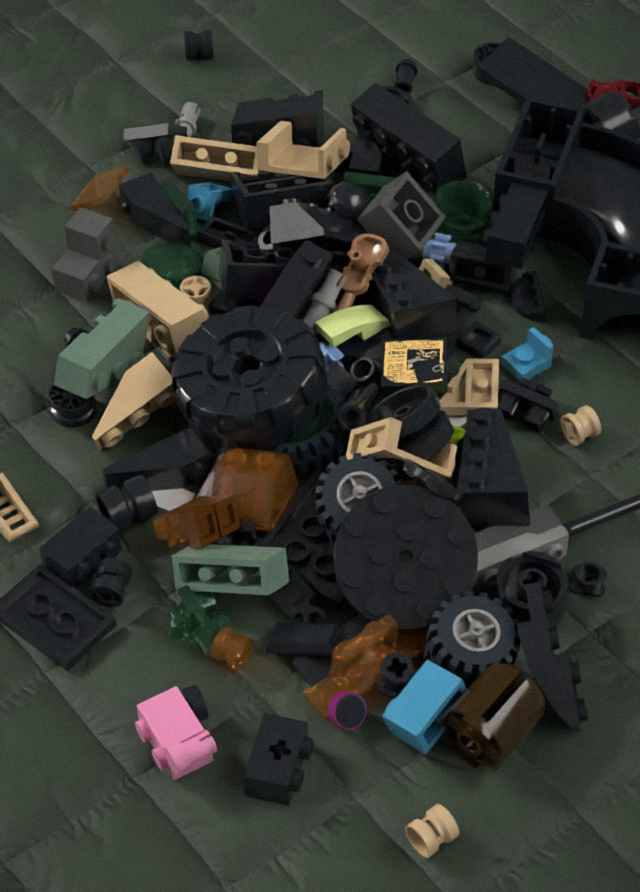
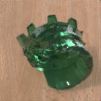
M453 180L443 184L436 191L434 200L435 205L446 218L435 233L442 232L445 235L452 236L451 242H453L454 238L476 244L474 239L481 237V240H483L485 230L490 229L489 218L491 216L489 215V210L493 205L494 198L491 190L486 185L472 180Z

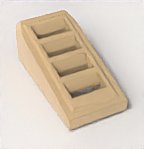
M2 472L0 474V493L3 497L0 498V506L7 502L10 505L0 510V533L10 543L38 528L39 523ZM13 511H16L18 513L17 515L7 520L3 519L4 516L10 514ZM22 519L25 521L24 525L14 530H11L9 527Z

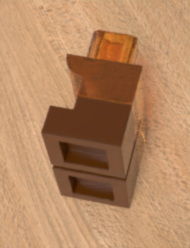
M234 494L199 496L154 519L153 522L156 537L158 539H168L170 548L188 539L191 548H203L241 527Z

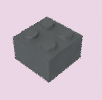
M406 171L383 186L357 220L369 234L384 238L391 248L405 259H409L424 248L446 216Z

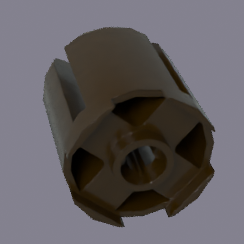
M504 663L489 665L439 719V730L445 726L447 734L453 741L449 748L461 760L473 768L483 764L488 767H494L492 772L496 771L544 714L545 698L531 677H528L509 698L516 687L515 682L523 673L522 670L513 665Z

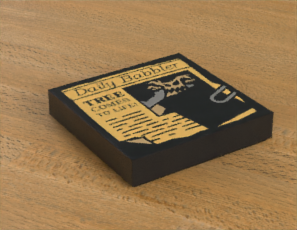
M447 337L381 340V394H393L401 389L419 384L430 385L435 392H448Z

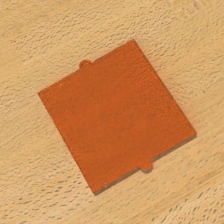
M127 165L95 175L71 204V210L77 211L80 207L88 209L91 206L106 202L131 169Z

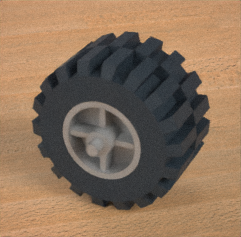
M353 453V459L349 460L344 455L339 457V464L337 466L333 462L327 466V474L322 473L320 475L319 486H316L315 494L319 523L322 528L325 527L326 534L331 539L337 536L344 518L360 500L382 488L403 485L402 481H398L399 474L395 468L389 471V463L382 459L378 463L376 462V456L369 453L367 459L361 458V453Z
M473 591L465 592L462 598L455 594L450 596L449 603L444 600L432 616L425 641V659L460 677L466 689L471 686L489 665L504 663L514 666L521 643L517 628L519 621L518 619H512L514 612L509 606L503 608L500 599L495 598L492 601L487 599L488 594L480 592V596H474Z

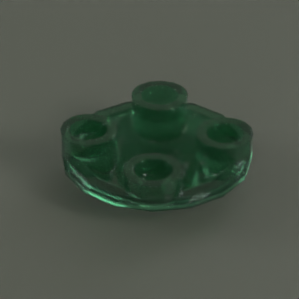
M168 242L149 247L143 253L142 264L152 268L161 278L169 280L173 286H179L183 279L202 271L203 259L200 253L192 247Z

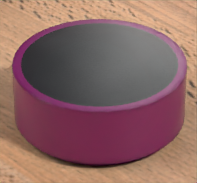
M341 691L335 694L329 702V719L332 724L339 728L353 730L359 727L366 717V703L356 693Z

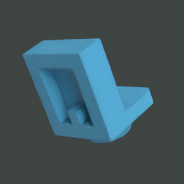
M213 182L189 185L186 215L208 221L213 216L214 207L219 206L222 202L232 201V188Z
M532 327L527 331V341L524 344L502 355L501 365L519 382L522 378L529 380L536 374L551 367L553 344L546 335H542L536 328Z

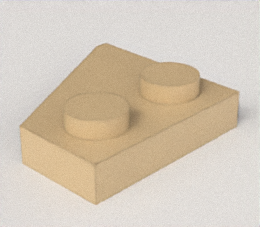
M466 359L459 368L458 375L449 382L448 392L439 400L441 404L440 410L445 411L447 416H467L468 410L480 408L498 409L499 359Z

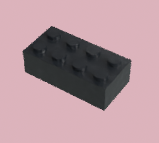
M377 83L370 86L350 104L353 114L352 120L356 126L358 137L374 142L381 150L383 162L386 164L391 163L402 174L407 171L428 193L433 192L443 199L467 177L460 139Z

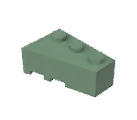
M117 298L112 303L114 309L106 317L99 315L94 320L97 326L89 334L82 332L58 355L54 385L88 399L120 381L125 371L145 357L143 349L150 311Z

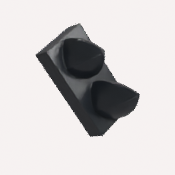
M170 123L124 129V141L133 142L135 153L143 165L150 159L156 143L159 159L165 168L169 166L175 135L187 137V127Z

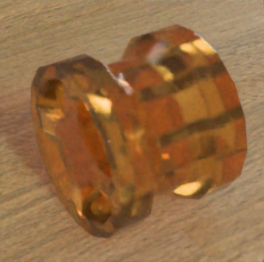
M229 625L225 626L215 637L211 646L210 656L217 661L225 660L230 668L238 671L248 662L254 649V639L247 635L240 636L234 628Z

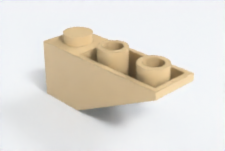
M153 352L125 371L92 435L100 451L106 446L112 447L117 444L125 432L132 427L137 428L143 425L149 419L152 412L159 407H167L176 399L172 376Z

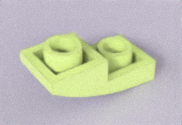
M359 305L329 314L316 321L315 325L317 331L335 348L356 334L364 341L388 327L390 322L373 305Z

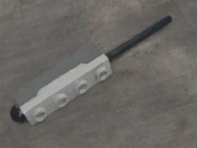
M640 494L564 524L560 522L550 506L545 505L529 512L530 525H495L475 533L478 549V567L470 592L473 591L475 593L485 588L495 587L499 567L511 556L514 559L521 557L523 552L536 551L548 554L559 561L563 556L567 555L570 536L640 509Z

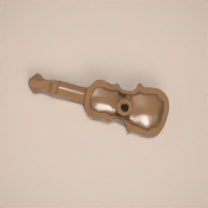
M361 234L353 240L351 249L347 252V256L351 261L347 267L343 268L344 271L342 275L348 277L341 288L344 294L333 313L351 307L356 296L367 291L369 282L373 278V271L378 266L383 265L382 262L389 253V246L384 238L374 234Z

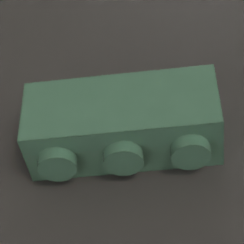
M208 544L203 548H191V546H188L172 555L176 590L271 595L289 583L286 548Z

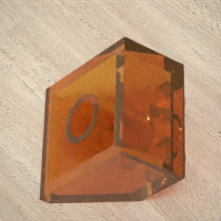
M242 448L227 449L214 470L211 498L216 495L234 494L241 527L243 523L252 521L256 524V529L272 531L298 486L289 454Z

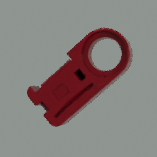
M592 79L587 89L590 101L604 93L616 91L627 100L631 106L630 109L640 107V83L636 81L617 80L614 83L596 82L595 79ZM626 92H630L634 94L636 97H632Z

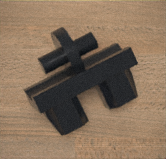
M536 374L532 381L522 378L519 385L503 378L499 385L501 397L498 402V409L502 410L504 417L514 419L519 408L529 411L524 419L525 425L541 432L549 420L555 422L559 416V412L556 411L557 401L550 398L553 390L544 386L545 376Z

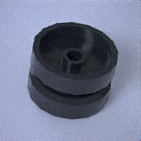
M427 384L413 385L389 395L379 402L366 418L367 425L390 417L401 421L402 425L397 448L421 459H425L443 448L454 433L453 425L446 412L440 410L441 404L433 387Z

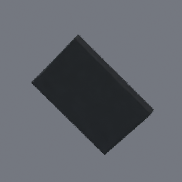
M41 564L0 598V622L65 671L74 666L117 626L115 617Z

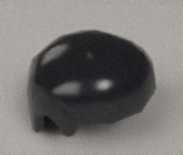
M346 181L333 186L324 197L325 201L329 199L328 208H334L339 215L349 221H358L359 216L371 203L364 188L353 182Z

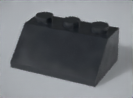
M296 198L283 199L281 205L270 206L271 244L298 250L307 239L324 250L347 253L351 249L353 240L357 236L365 234L353 221H349L335 213L333 208H318V204L315 203L302 204L301 200Z

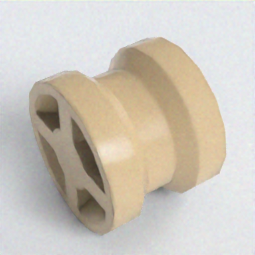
M191 276L184 279L180 284V291L185 292L197 304H202L208 312V304L212 301L210 281L202 276Z
M588 405L580 407L575 414L568 413L563 415L560 420L564 436L574 446L582 444L587 437L595 438L601 434L600 420L596 412Z

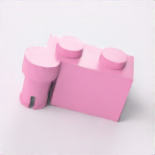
M177 686L136 705L139 718L135 722L136 730L144 743L147 741L151 743L154 748L152 755L158 768L161 771L167 769L173 781L214 761L213 753L217 752L212 736L209 737L210 733L208 730H204Z

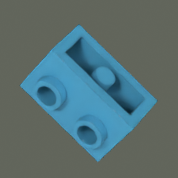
M427 660L419 670L413 673L408 684L398 697L390 701L382 717L393 736L426 755L446 730L445 726L439 730V719L467 689L460 677Z

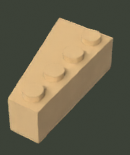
M139 261L106 276L113 302L119 298L150 311L146 337L150 342L158 341L163 348L162 354L168 361L173 359L177 361L178 349L188 334L192 335L202 326V322L209 319L208 312L202 304L194 302L185 292L175 288L169 280H164L152 268L146 267Z

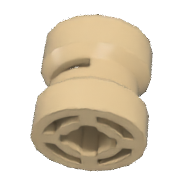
M436 804L426 811V817L422 820L415 819L405 826V832L410 843L424 858H429L439 850V845L443 842L450 843L460 835L455 819L440 804Z

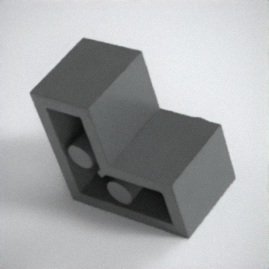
M80 207L64 226L68 249L51 269L55 291L87 302L95 292L100 290L103 281L107 278L106 276L116 270L119 264V256L117 255L113 218Z

